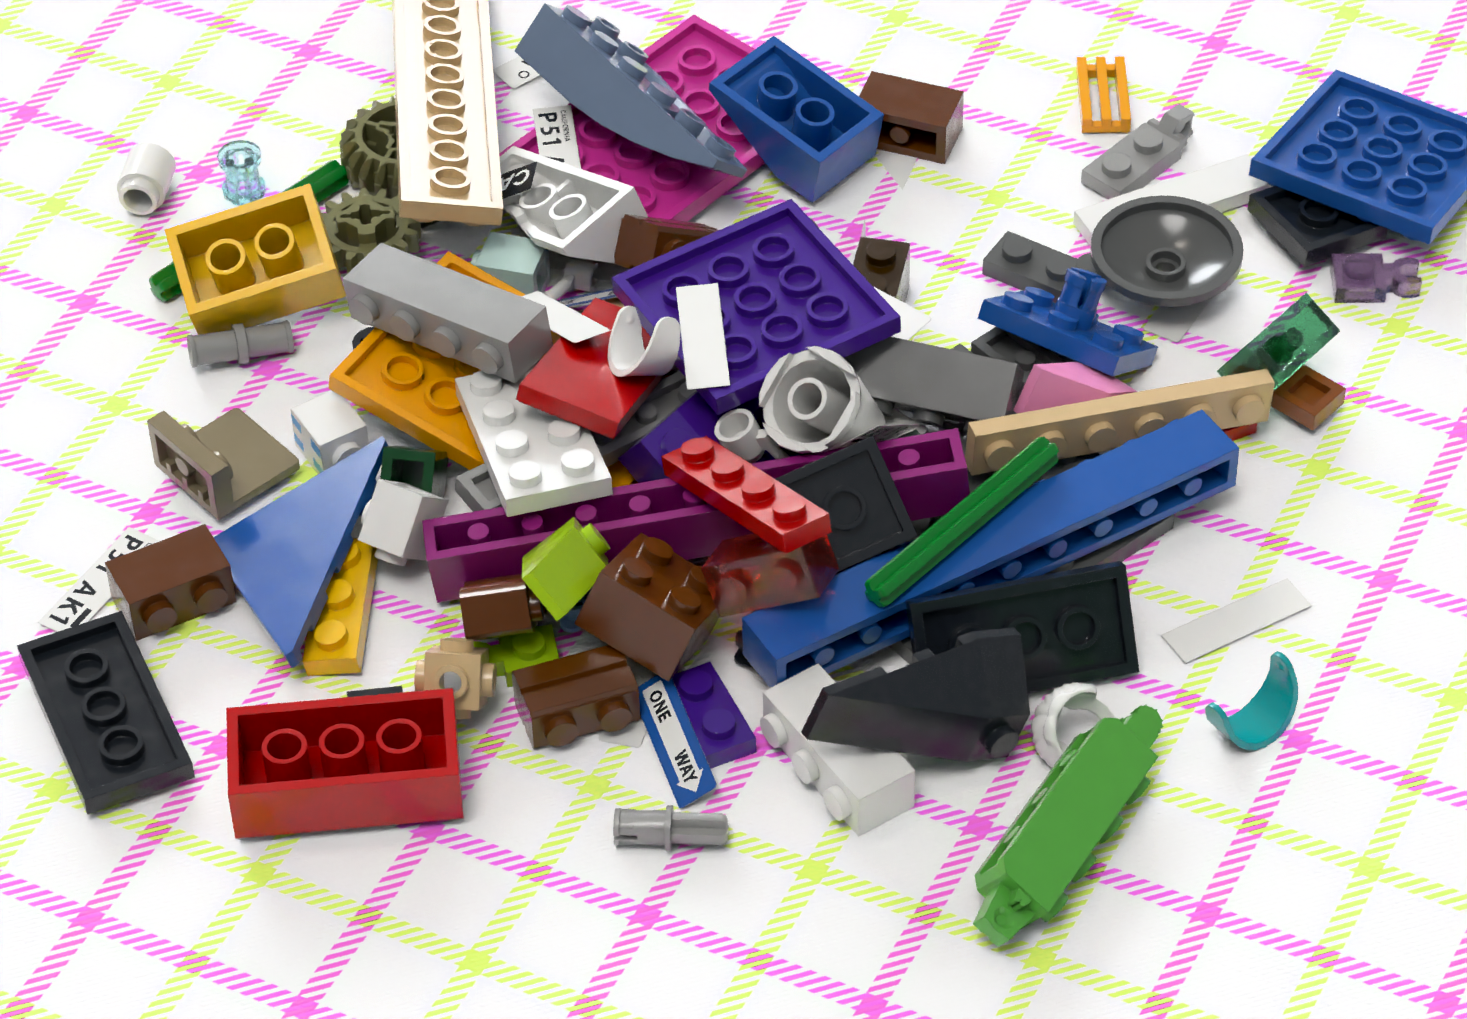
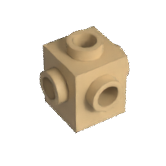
M441 638L440 645H434L425 652V660H417L414 676L415 691L446 689L444 687V674L446 672H454L459 675L461 688L453 690L456 719H470L471 710L479 711L488 703V697L495 696L497 681L496 664L489 663V648L474 647L473 639Z

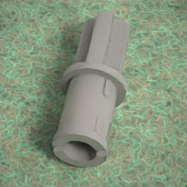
M667 805L666 810L615 808L614 845L643 844L665 846L666 851H672L673 844L724 845L728 840L729 823L727 816L723 813L674 812L673 805Z

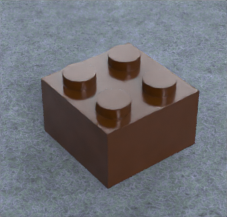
M641 532L600 571L574 624L669 682L708 640L734 589L722 582L719 576L712 570L703 566H696L674 553L672 547L665 541L648 537Z

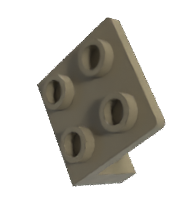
M233 408L196 432L185 423L179 424L164 410L147 420L155 466L218 520L300 469L298 457L239 408Z

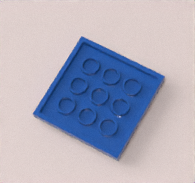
M1336 69L1253 156L1250 163L1249 176L1265 181L1272 187H1281L1356 216L1363 222H1372L1398 232L1407 239L1421 241L1430 245L1467 201V117Z

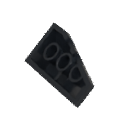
M1014 627L972 631L957 637L955 648L934 655L929 648L916 652L912 655L911 664L887 673L879 666L822 688L801 733L807 740L964 762L1008 757L1018 744L1019 735L1030 716L1021 634Z

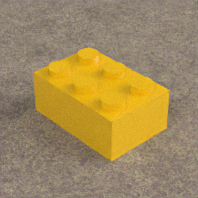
M311 184L164 229L188 315L198 335L232 330V325L243 323L244 328L252 327L346 297L323 216Z

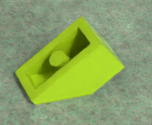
M573 517L522 557V579L554 619L558 621L593 587L600 571L609 564L608 558L604 553L610 550V547L591 523L583 528L576 518Z

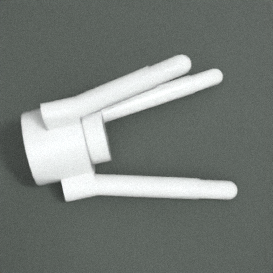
M735 409L727 412L715 425L714 434L720 444L750 464L758 461L763 456L765 450L775 459L790 457L766 433L765 429L760 428L752 413L746 409Z

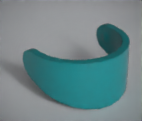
M1274 652L1270 656V668L1267 677L1249 703L1235 714L1227 717L1219 705L1211 702L1205 707L1207 720L1238 747L1245 750H1258L1275 742L1290 724L1297 706L1298 682L1292 663L1282 652Z

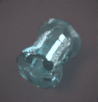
M236 140L223 145L218 151L217 160L219 167L225 173V180L222 184L224 199L240 206L263 198L266 193V184L264 178L259 175L258 166L262 161L260 147L248 140ZM240 154L243 155V159H244V163H243V164H239V157H238V156H239ZM240 182L245 184L244 192L240 190Z

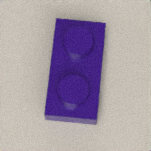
M711 662L678 672L672 677L710 769L757 752L754 733Z

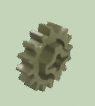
M361 188L359 195L354 198L347 192L341 193V203L337 204L332 201L325 203L326 213H322L338 269H341L343 266L347 267V274L380 243L407 253L419 252V239L422 238L421 222L415 221L412 218L399 217V196L388 199L387 189H381L376 196L369 195L366 188Z

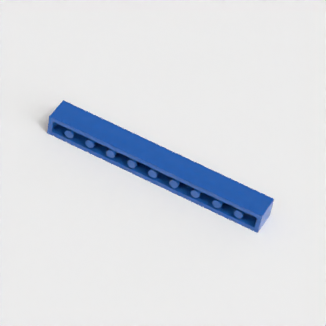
M1202 409L1184 418L1175 419L1164 427L1137 439L1128 440L1111 451L1093 459L1084 460L1069 470L1049 479L1040 480L1025 489L886 607H878L873 601L867 599L865 595V581L914 540L899 544L888 552L863 563H857L846 571L817 584L809 585L807 594L804 596L795 593L773 604L759 607L751 614L742 617L743 655L769 688L818 663L829 674L909 637L910 631L905 600L1043 575L1236 486L1239 447Z

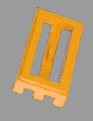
M1077 57L1076 76L1082 133L1130 132L1131 113L1125 57H1115L1114 64H1106L1105 57H1096L1095 64H1087L1086 57ZM1109 77H1115L1119 120H1112L1108 88ZM1088 78H1097L1101 121H1092Z

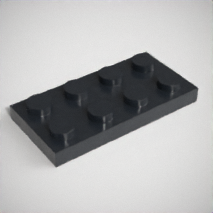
M1121 561L905 600L913 654L929 648L934 655L955 648L957 637L972 631L1014 627L1021 634L1028 693L1062 687L1063 684H1071L1073 682L1084 683L1139 672L1126 565Z
M122 611L17 645L21 664L87 815L195 778L193 763Z

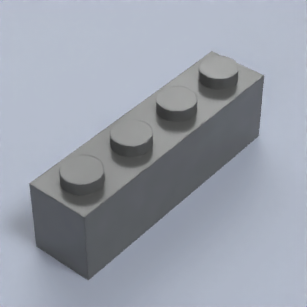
M888 337L844 357L854 368L884 416H892L895 408L913 412V421L930 426L943 427L944 419L964 423L963 431L966 433L968 432L969 422L1015 414L1013 409L1018 401L1024 377V371L1018 363L896 337Z

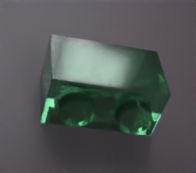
M1306 292L1220 367L1217 372L1223 377L1268 369L1275 382L1274 390H1276L1332 340L1340 330Z

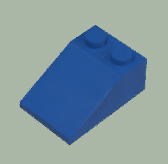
M775 36L768 39L709 83L708 90L773 174L811 203L815 202L876 155L884 114Z

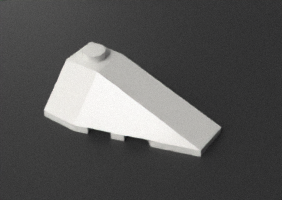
M512 146L500 156L501 174L538 161L532 188L503 199V207L530 239L540 247L569 257L615 263L614 253L621 220L624 215L648 217L633 186Z

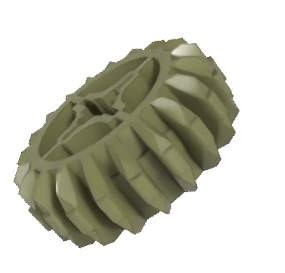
M391 95L390 101L382 104L373 100L371 110L358 109L356 118L346 121V129L341 133V141L339 143L341 166L344 165L347 170V178L351 183V187L356 189L366 188L369 195L373 196L381 189H387L388 199L398 195L395 98Z

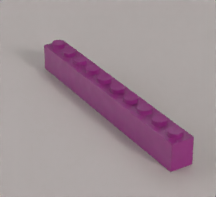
M958 428L876 442L911 521L943 516L970 494L967 464ZM843 448L822 453L815 452L817 454L810 453L752 463V465L776 479ZM670 478L613 487V495L511 517L506 516L503 507L422 520L426 560L437 603L459 599L460 587H464L465 581L521 574L522 557L573 517L576 518L583 528L591 523L600 532L610 547V550L604 553L608 558V563L641 532L648 537L665 541L672 547L674 553L686 560L764 547L771 544Z

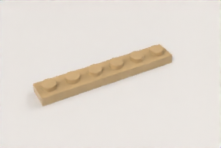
M1268 369L969 422L965 451L966 464L971 475L998 471L1038 437H1045L1050 443L1057 445L1059 449L1057 453L1058 460L1113 450L1128 440L1142 437L1166 426L1175 419L1184 418L1201 409L1221 429L1266 422L1269 419L1275 382Z

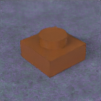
M1303 364L1273 391L1271 407L1313 431L1344 404L1346 388Z

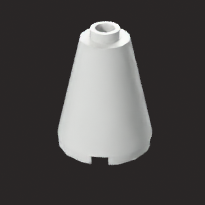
M818 346L806 347L808 350L794 355L788 353L781 357L766 374L759 393V406L763 408L765 420L763 426L766 433L779 446L795 453L817 454L815 452L822 453L848 447L850 445L841 444L878 425H885L883 413L851 364L838 353Z

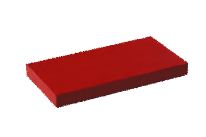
M595 297L581 314L612 331L617 313L621 307ZM642 327L643 346L646 350L651 336ZM611 331L577 343H573L561 336L520 383L516 400L614 439L665 375L617 377L614 375L608 364V344Z

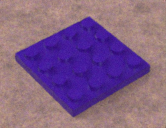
M792 199L612 277L613 293L624 306L636 307L640 323L651 337L656 323L663 317L675 318L680 324L676 287L718 283L730 386L696 389L717 415L758 397L766 374L781 357L788 353L794 355L808 350L806 347L818 346L834 351L842 357H847L901 332V316ZM680 334L679 351L674 364L686 377Z

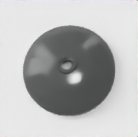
M1165 195L1130 200L1110 210L1096 225L1092 234L1090 248L1092 264L1097 274L1107 280L1109 287L1131 300L1157 307L1189 306L1220 294L1237 278L1242 267L1244 252L1239 231L1224 214L1207 204L1193 199Z

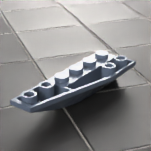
M544 3L514 51L565 99L602 126L636 144L705 169L743 178L747 169L734 156L736 150L729 143L717 137L669 84L646 63L649 56L643 50L630 42L624 41L623 43L618 38L621 31L615 25L599 16H596L594 21H592L583 12L570 5H566L564 10Z

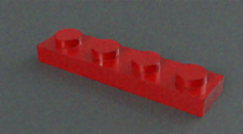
M708 436L687 440L680 448L661 456L664 475L785 554L832 532L828 512Z

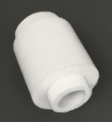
M140 143L130 150L117 183L119 202L127 211L138 215H147L163 204L176 170V161L167 149L154 143Z

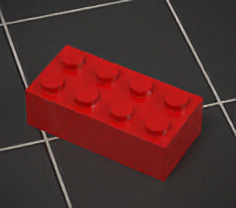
M453 688L226 708L227 786L235 839L464 819L458 729Z

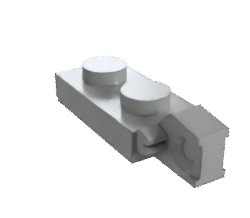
M1178 104L1166 111L1160 121L1152 118L1147 123L1144 122L1083 168L1081 171V183L1108 199L1145 187L1181 159L1182 150L1187 145L1188 138L1193 135L1192 121L1195 112Z

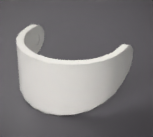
M622 307L617 313L609 338L608 364L611 372L617 377L658 376L668 373L673 367L679 351L681 334L679 322L672 317L661 318L656 323L652 337L645 350L642 340V325L636 307Z

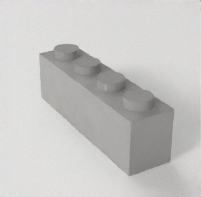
M380 243L342 278L351 318L364 325H370L398 336L404 341H411L436 351L444 357L456 359L476 367L487 374H493L514 383L553 346L545 305Z

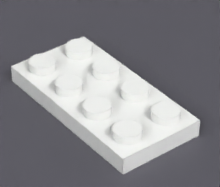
M541 359L516 383L493 374H487L482 370L473 375L455 378L456 396L507 517L613 495L612 477L590 430L516 400L520 383Z

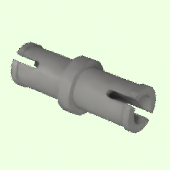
M288 320L244 328L243 323L233 324L232 330L194 336L187 335V348L192 368L199 365L236 360L238 364L249 363V358L294 352L292 329Z

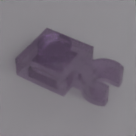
M1382 253L1332 254L1330 274L1334 303H1385L1386 293H1394L1402 298L1419 297L1422 284L1421 277H1417L1419 260L1405 257L1397 259L1393 263H1383Z

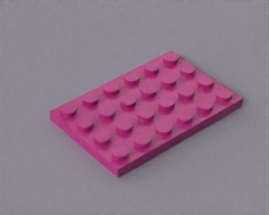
M694 14L643 50L649 56L646 63L669 84L717 137L729 143L736 150L734 156L747 169L743 178L705 169L636 144L602 126L569 103L568 105H571L581 169L633 186L648 217L688 222L765 164L760 155L708 90L709 83L755 49ZM535 128L500 152L499 156L503 155L512 146L539 154Z

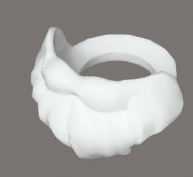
M1075 682L1063 684L1062 687H1056L1052 693L1045 695L1044 701L1036 707L1035 717L1031 722L1032 741L1035 743V749L1040 757L1052 768L1068 747L1064 742L1058 740L1056 735V728L1063 707L1072 710H1088L1095 714L1099 720L1115 718L1107 705L1096 698L1097 688L1095 685Z

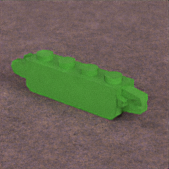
M1147 704L1144 706L1140 705L1126 718H1103L1087 732L1080 733L1074 737L975 873L977 891L985 899L973 924L980 932L987 935L989 940L997 947L1009 941L1019 930L1039 918L1044 922H1048L1064 907L1069 899V896L1064 893L1066 887L1071 881L1073 883L1078 881L1093 866L1097 857L1091 852L1098 842L1102 844L1107 841L1121 826L1124 818L1119 812L1124 805L1132 804L1147 789L1151 780L1145 775L1159 757L1150 747L1157 739L1158 734L1162 732L1161 728L1164 727L1162 725L1164 720L1161 719L1157 709H1153L1147 706Z

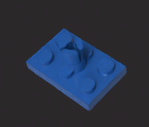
M1068 268L1060 297H1058L1056 303L1053 302L1055 298L1053 294L1035 287H1026L1024 291L1019 292L1005 291L1004 295L983 299L977 319L1112 377L1149 367L1153 364L1158 346L1144 341V333L1126 325L1116 324L1113 328L1098 321L1097 306L1101 294L1105 290L1107 280L1101 278L1096 273L1080 268Z

